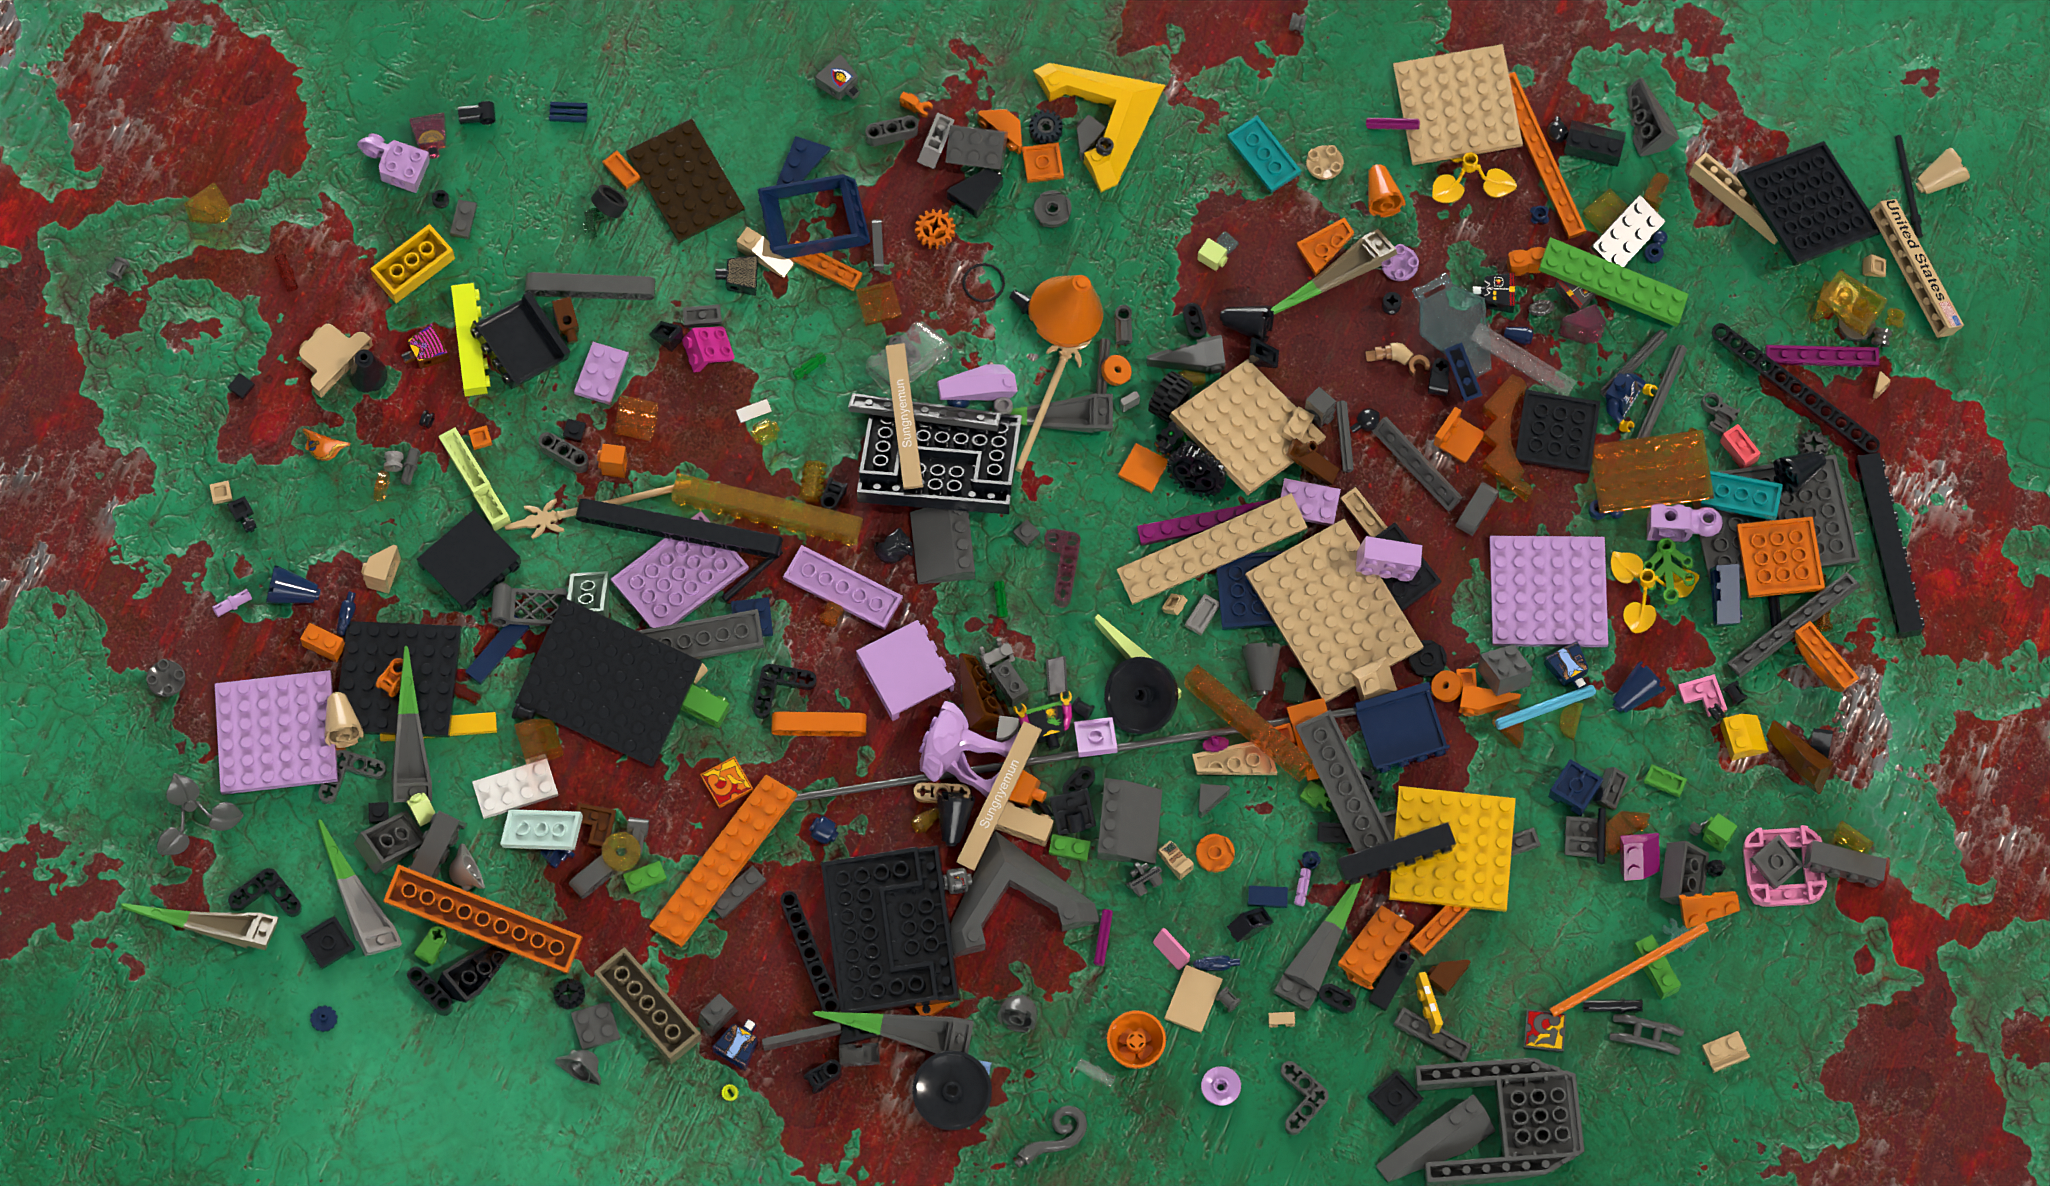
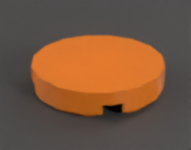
M1215 833L1206 835L1197 845V862L1208 872L1217 873L1224 871L1230 867L1234 860V846L1229 838Z

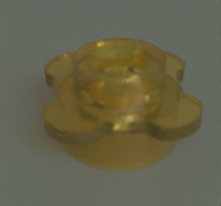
M1888 309V317L1885 320L1886 325H1895L1897 328L1903 327V318L1906 316L1905 312L1900 309Z

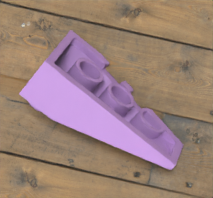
M986 364L937 382L940 400L995 401L1000 397L1011 399L1018 392L1015 374L1005 365Z

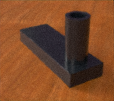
M1396 952L1368 1002L1384 1011L1387 1010L1415 961L1409 957L1407 952Z

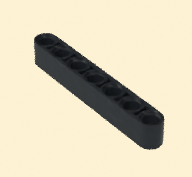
M786 891L780 898L781 908L822 1012H830L826 1010V1007L832 1004L836 1006V1009L832 1012H840L838 998L799 899L793 891ZM787 899H793L795 901L792 905H786L784 903ZM794 916H798L801 918V921L793 923L791 919ZM806 934L808 938L802 941L798 939V936ZM811 951L815 953V956L807 958L805 954ZM815 969H820L822 971V974L819 976H814L812 974V971ZM827 987L829 991L826 994H822L819 992V989Z

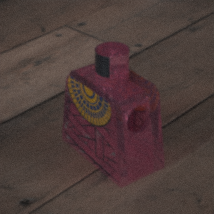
M438 113L410 118L411 130L418 148L429 152L430 159L438 158L440 156L439 149L446 147L445 114Z

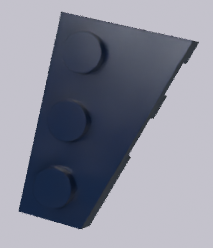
M795 136L776 185L805 181L808 174L814 167L818 166L820 160L831 151V148Z

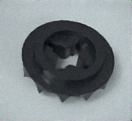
M566 978L563 981H559L554 988L555 1002L561 1008L574 1009L584 1001L585 989L582 983L576 979ZM568 987H570L572 992H575L572 994L571 1001H569L567 995H564Z

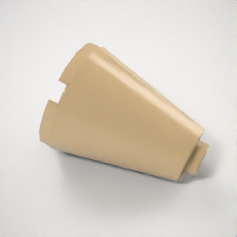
M1948 148L1917 178L1918 183H1916V187L1920 193L1924 192L1927 195L1967 181L1970 175L1966 167H1963L1962 160L1953 148Z
M334 692L327 698L325 742L328 746L335 744L336 748L355 745L360 737L361 739L363 738V729L346 695Z

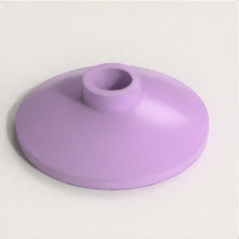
M1219 1066L1210 1069L1204 1075L1201 1088L1203 1095L1209 1102L1222 1106L1228 1105L1237 1099L1241 1091V1082L1238 1075L1232 1069ZM1223 1085L1225 1089L1223 1091H1219L1217 1089V1086Z

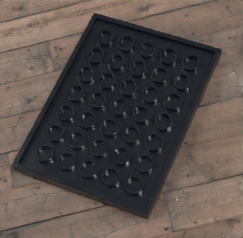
M563 597L515 703L519 702L521 706L529 709L534 708L536 713L655 767L703 661Z

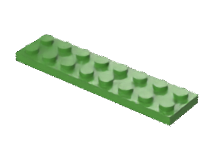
M1551 237L1547 242L1539 267L1541 272L1675 327L1680 323L1688 293Z

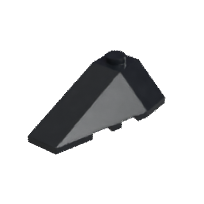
M487 943L444 970L437 984L451 999L467 1003L482 993L512 952Z

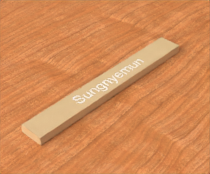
M905 343L886 346L903 487L904 490L923 487Z
M1025 721L1023 722L959 855L957 863L975 871L1042 729Z

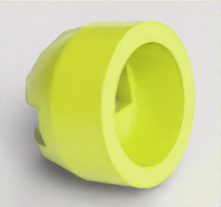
M729 1084L723 1087L722 1096L724 1099L733 1101L738 1097L739 1092L734 1085ZM728 1089H731V1090H732V1092H733V1094H734L733 1097H732L731 1094L729 1093Z

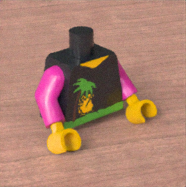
M1070 691L1067 699L1062 697V692L1060 693L1062 704L1061 701L1027 710L1026 706L1021 703L1022 710L1019 712L1016 706L1013 707V711L1019 715L1018 718L1021 726L1025 721L1042 729L1037 742L1043 743L1047 741L1049 750H1055L1060 747L1058 738L1063 737L1065 731L1069 729L1072 719L1070 703L1072 695Z

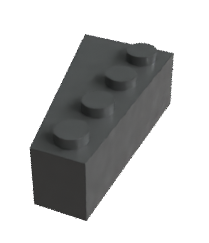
M438 811V813L432 816L430 821L432 825L429 831L424 833L420 849L418 848L413 855L414 861L412 866H408L409 869L437 879L441 871L439 865L444 864L450 856V846L456 845L459 840L458 832L460 828L464 830L467 823L442 811Z

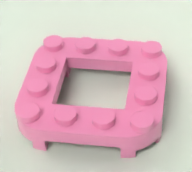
M1801 825L1800 828L1762 830V828H1757L1747 836L1743 844V860L1747 892L1754 904L1764 907L1808 905L1820 900L1827 886L1825 873H1814L1810 869L1803 868L1805 884L1780 885L1778 888L1773 889L1750 861L1752 856L1773 838L1780 835L1790 849H1801L1804 867L1806 846L1813 840L1822 842L1820 836L1804 825Z

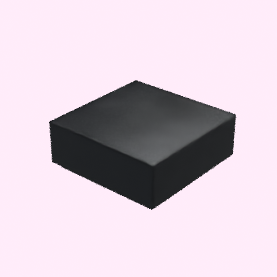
M239 373L229 384L228 389L241 399H244L255 384Z

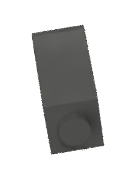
M1087 115L1085 119L1082 118L1076 125L1078 151L1081 161L1084 160V153L1094 149L1098 140L1104 137L1106 127L1090 115Z

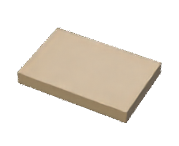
M1186 965L1164 1020L1201 1034L1223 979Z

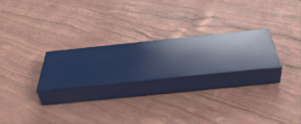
M509 624L503 627L465 671L466 674L481 685L530 626Z

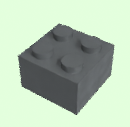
M1514 644L1481 654L1477 669L1496 696L1530 686L1533 669Z

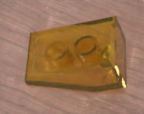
M1839 270L1819 298L1849 328L1864 337L1885 309L1888 300Z

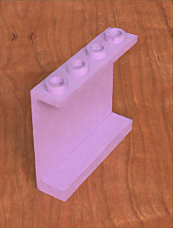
M918 620L856 650L857 659L892 721L899 718L900 712L946 689H949L950 692L954 691V683L956 682L951 672L947 673L944 659L942 656L938 657L935 643L933 640L929 641L926 627L924 624L920 625Z

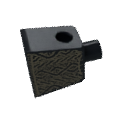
M758 256L727 259V269L716 268L715 280H726V290L756 296Z

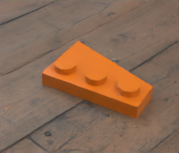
M1344 217L1297 242L1296 247L1316 276L1353 237L1354 231Z
M1735 891L1716 892L1706 896L1694 894L1692 897L1678 895L1682 922L1685 929L1740 911L1739 899Z

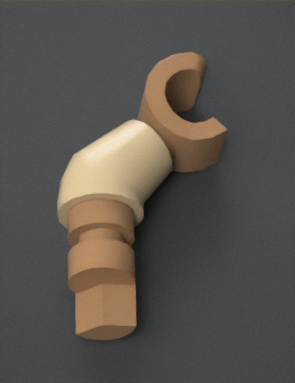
M1390 343L1385 348L1379 346L1375 347L1374 351H1365L1367 362L1383 360L1384 357L1392 359V361L1396 360L1404 365L1408 364L1409 372L1412 376L1415 374L1414 365L1417 363L1423 364L1425 370L1429 371L1430 368L1429 360L1425 356L1416 355L1413 357L1414 354L1401 343Z

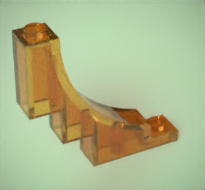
M1512 374L1483 406L1482 413L1490 418L1493 423L1484 432L1482 440L1494 450L1484 460L1482 467L1527 502L1531 498L1533 490L1527 482L1521 481L1525 471L1515 455L1510 435L1512 413L1518 401L1525 393L1527 385L1521 377H1516Z

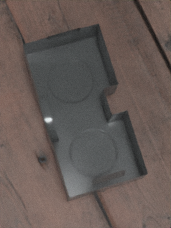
M864 1043L862 1048H856L855 1044L839 1045L841 1067L880 1064L879 1043Z

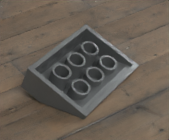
M923 508L910 512L918 585L975 579L968 511Z
M1105 778L1097 859L1155 865L1162 799L1161 789L1126 780Z

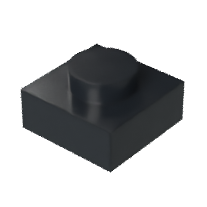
M567 419L563 438L581 443L586 423Z
M388 802L369 803L370 824H378L389 819Z

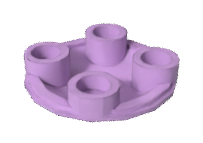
M1398 244L1395 246L1397 255L1385 260L1381 264L1386 276L1392 280L1404 281L1413 277L1417 272L1419 260L1413 250L1405 247L1403 244Z

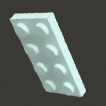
M509 810L501 846L503 848L575 850L583 815L581 812Z

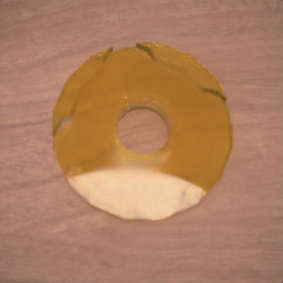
M618 832L612 834L605 840L602 846L604 862L615 871L632 869L641 857L639 841L628 833ZM618 848H625L627 853L624 856H618L616 850Z

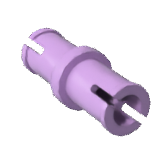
M244 589L232 597L231 595L228 596L227 600L212 606L216 616L220 617L232 609H238V606L252 600V597L248 590Z

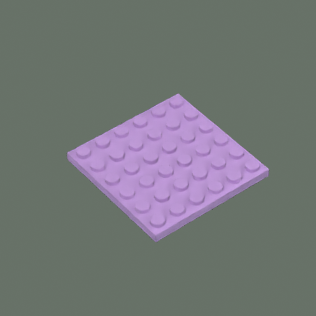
M1490 536L1492 646H1509L1514 644L1516 647H1566L1578 641L1580 647H1608L1605 537Z
M330 670L215 683L220 791L222 795L338 781L336 745L331 744V746H328L324 738L327 698L333 693Z

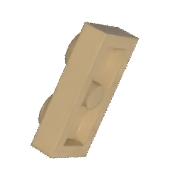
M1298 406L1282 437L1291 442L1296 438L1301 441L1315 415Z

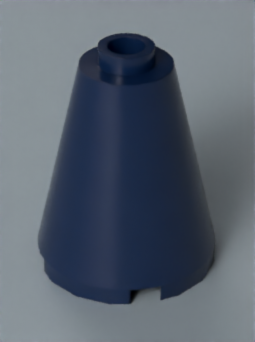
M274 565L266 602L314 603V600L319 599L321 589L317 588L318 584Z
M1642 661L1636 664L1612 699L1614 701L1612 705L1619 713L1622 711L1627 713L1666 690L1665 686L1660 687V679L1647 666L1642 667Z

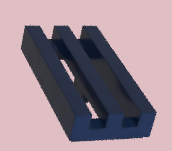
M550 102L549 121L587 123L588 103ZM554 114H565V115L579 114V115H583V116H559V115H554Z

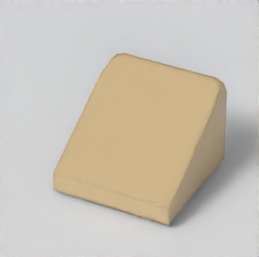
M1872 254L1863 258L1862 274L1865 276L1886 277V259Z
M1881 371L1876 380L1873 394L1874 399H1877L1890 384V379Z

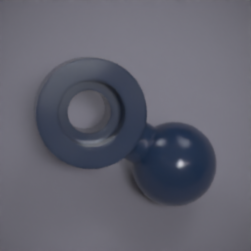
M1662 230L1654 233V244L1648 245L1645 249L1644 257L1649 263L1655 264L1660 262L1664 255L1661 245L1667 242L1668 236ZM1656 250L1658 254L1653 255L1651 251Z
M1597 499L1591 502L1588 512L1592 518L1597 520L1604 519L1607 514H1610L1612 518L1618 519L1623 516L1624 508L1617 503L1608 507L1605 501Z

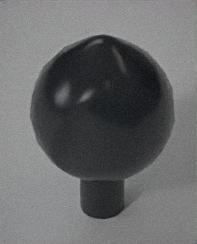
M1555 117L1554 121L1546 129L1548 139L1554 143H1561L1568 137L1569 130L1565 123L1561 121L1560 117Z
M1371 408L1361 410L1357 416V423L1350 427L1352 432L1356 433L1360 429L1364 431L1374 430L1380 422V413Z

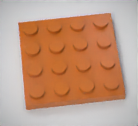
M1813 517L1737 524L1736 529L1748 598L1814 592L1825 589Z

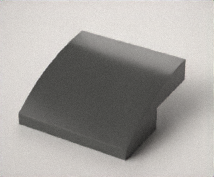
M1566 816L1564 855L1597 857L1598 819Z

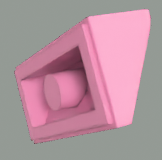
M1163 928L1154 939L1153 944L1180 970L1189 962L1190 954Z

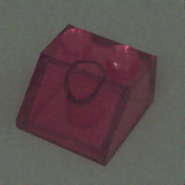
M1594 304L1562 318L1558 333L1561 337L1582 344L1596 343L1603 335L1606 321L1597 305Z

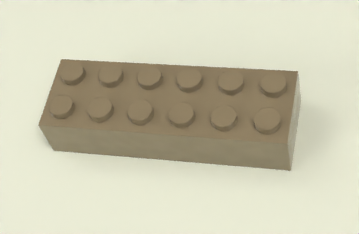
M625 947L594 971L597 981L671 1065L702 1040L701 1033Z

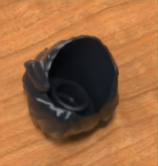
M902 528L895 529L892 534L885 537L883 543L876 542L874 544L876 556L881 561L889 564L901 561L906 555L913 556L914 549L911 546L912 542L909 541L910 538L906 536Z

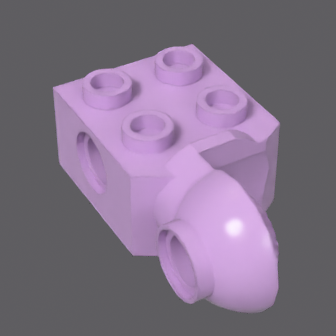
M370 133L368 137L358 142V147L365 155L371 158H381L379 163L381 181L414 193L417 192L430 162L429 152L395 140L386 144L384 143V138L374 133Z
M1665 504L1651 505L1647 517V540L1660 541L1662 538H1670L1674 542H1686L1692 537V534H1699L1705 537L1714 536L1722 529V517L1718 511L1710 507L1696 510L1680 504L1674 506H1666ZM1703 518H1709L1712 522L1706 523Z

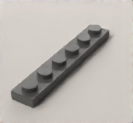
M1387 417L1382 418L1372 432L1448 512L1452 511L1463 497Z

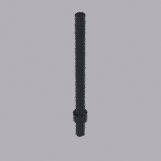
M1897 135L1894 138L1911 213L1909 217L1910 223L1914 228L1916 237L1922 238V220L1917 210L1902 135Z

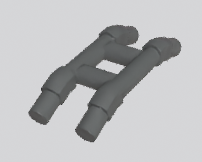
M1614 1014V1022L1635 1026L1633 1036L1626 1033H1610V1040L1637 1044L1679 1055V1047L1666 1042H1660L1662 1031L1682 1037L1684 1029L1672 1024L1643 1019L1633 1015ZM1642 1026L1654 1029L1652 1040L1641 1038Z

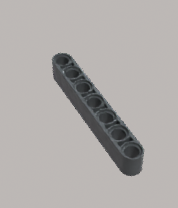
M530 272L526 274L525 293L530 291L533 296L652 300L655 296L656 280L648 276Z

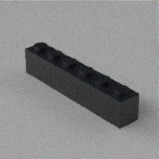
M1446 822L1339 858L1336 864L1344 885L1349 883L1352 886L1360 883L1363 878L1373 879L1378 877L1381 872L1391 873L1398 870L1397 867L1412 866L1419 859L1423 858L1426 861L1434 858V854L1440 852L1442 855L1453 851L1452 848L1455 847L1456 841L1449 823Z

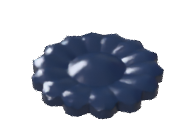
M326 1005L323 1007L318 1006L317 1009L313 1010L310 1022L317 1031H330L337 1024L336 1019L338 1016L336 1011L332 1010V1007H327Z

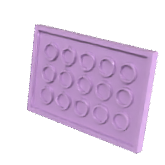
M701 511L691 518L710 522ZM664 538L611 578V582L649 627L656 628L677 624L746 572L749 566L735 551Z

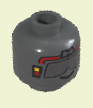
M965 868L948 869L946 875H943L945 890H948L950 894L966 893L969 885H972L971 873L967 874Z

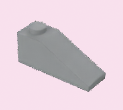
M937 113L917 162L933 169L935 168L949 135L950 125H953L954 119Z

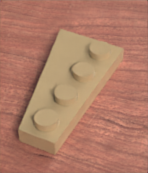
M1268 738L1228 746L1219 752L1205 751L1192 754L1197 775H1277Z

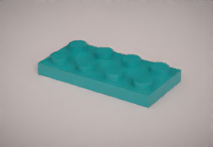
M1258 116L1227 135L1228 140L1271 193L1301 174V169Z
M1707 470L1701 507H1710L1727 512L1776 520L1783 484Z

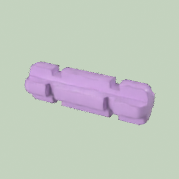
M1301 869V878H1299L1294 904L1297 906L1305 905V896L1307 895L1311 876L1310 869Z

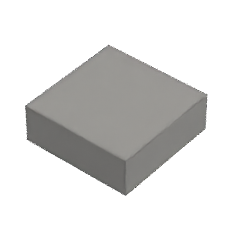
M1137 391L1120 400L1122 412L1139 404L1140 396Z

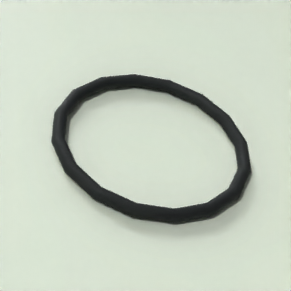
M987 263L976 264L970 267L963 278V289L966 294L974 301L982 303L997 299L1005 287L1004 275L1000 269ZM979 266H988L998 271L1002 277L1000 292L991 299L982 300L973 297L966 289L965 283L966 277L972 269Z

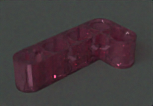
M1050 529L1045 533L1044 546L1049 551L1061 553L1054 591V602L1058 607L1065 608L1070 604L1081 540L1080 536L1075 532ZM1056 538L1058 541L1055 543H1051L1048 541V539ZM1075 541L1077 544L1074 546H1070L1067 544V542ZM1070 558L1073 562L1066 563L1064 560ZM1063 576L1070 577V580L1063 581L1061 578ZM1062 589L1065 590L1064 598H1060Z

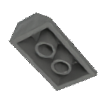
M1687 841L1667 843L1660 899L1672 905L1680 906L1678 895L1692 897L1694 894H1702L1704 896L1709 853Z

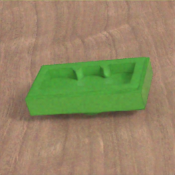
M1651 764L1644 783L1680 798L1687 779Z

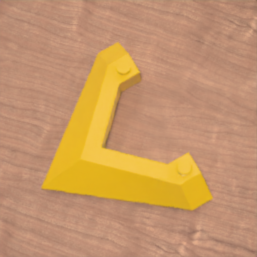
M1048 63L1033 70L1049 102L1067 94L1082 97L1084 100L1093 103L1106 104L1113 108L1104 137L1110 138L1114 143L1111 154L1101 156L1097 153L1096 148L1084 153V164L1100 192L1118 185L1120 177L1131 158L1134 148L1137 146L1165 85Z

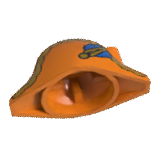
M303 429V433L308 439L305 449L309 450L311 455L318 460H331L341 449L350 446L348 442L331 439L308 429Z

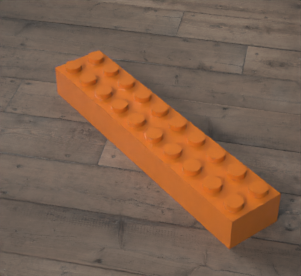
M401 865L397 866L384 898V903L565 974H569L583 939L578 934Z

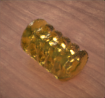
M809 460L804 463L799 492L801 500L812 503L820 501L817 497H822L823 493L818 490H823L824 485L819 483L825 482V478L820 476L826 475V471L822 469H826L827 464L816 460Z

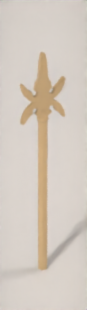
M1091 340L1081 343L1077 347L1052 345L1046 351V354L1057 351L1058 348L1062 350L1059 351V362L1015 470L1017 472H1022L1066 362L1072 358L1071 354H1074V359L1080 368L1082 359L1078 350L1086 348Z
M686 481L601 502L622 505L692 488L691 481ZM557 499L548 502L544 506L543 511L535 506H524L525 510L533 514L523 520L506 525L505 530L526 527L536 528L540 525L531 536L532 539L540 536L546 527L555 532H564V528L551 524V522L556 523L557 520L575 516L578 507L548 512L557 502Z

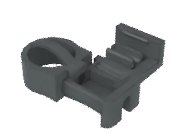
M1708 392L1701 399L1700 405L1705 412L1714 415L1715 420L1714 422L1711 421L1707 429L1722 437L1729 424L1735 421L1740 408L1738 407L1736 410L1722 402L1724 398L1714 392ZM1712 398L1717 406L1710 405L1705 399Z

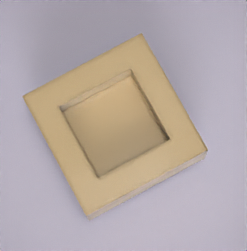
M229 481L210 484L214 505L233 501Z
M1171 593L1161 609L1165 613L1178 615L1188 600L1183 595Z

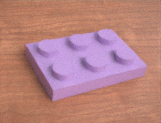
M593 342L574 394L611 405L628 360L629 352Z
M1284 478L1281 497L1292 493L1304 521L1332 526L1341 489Z

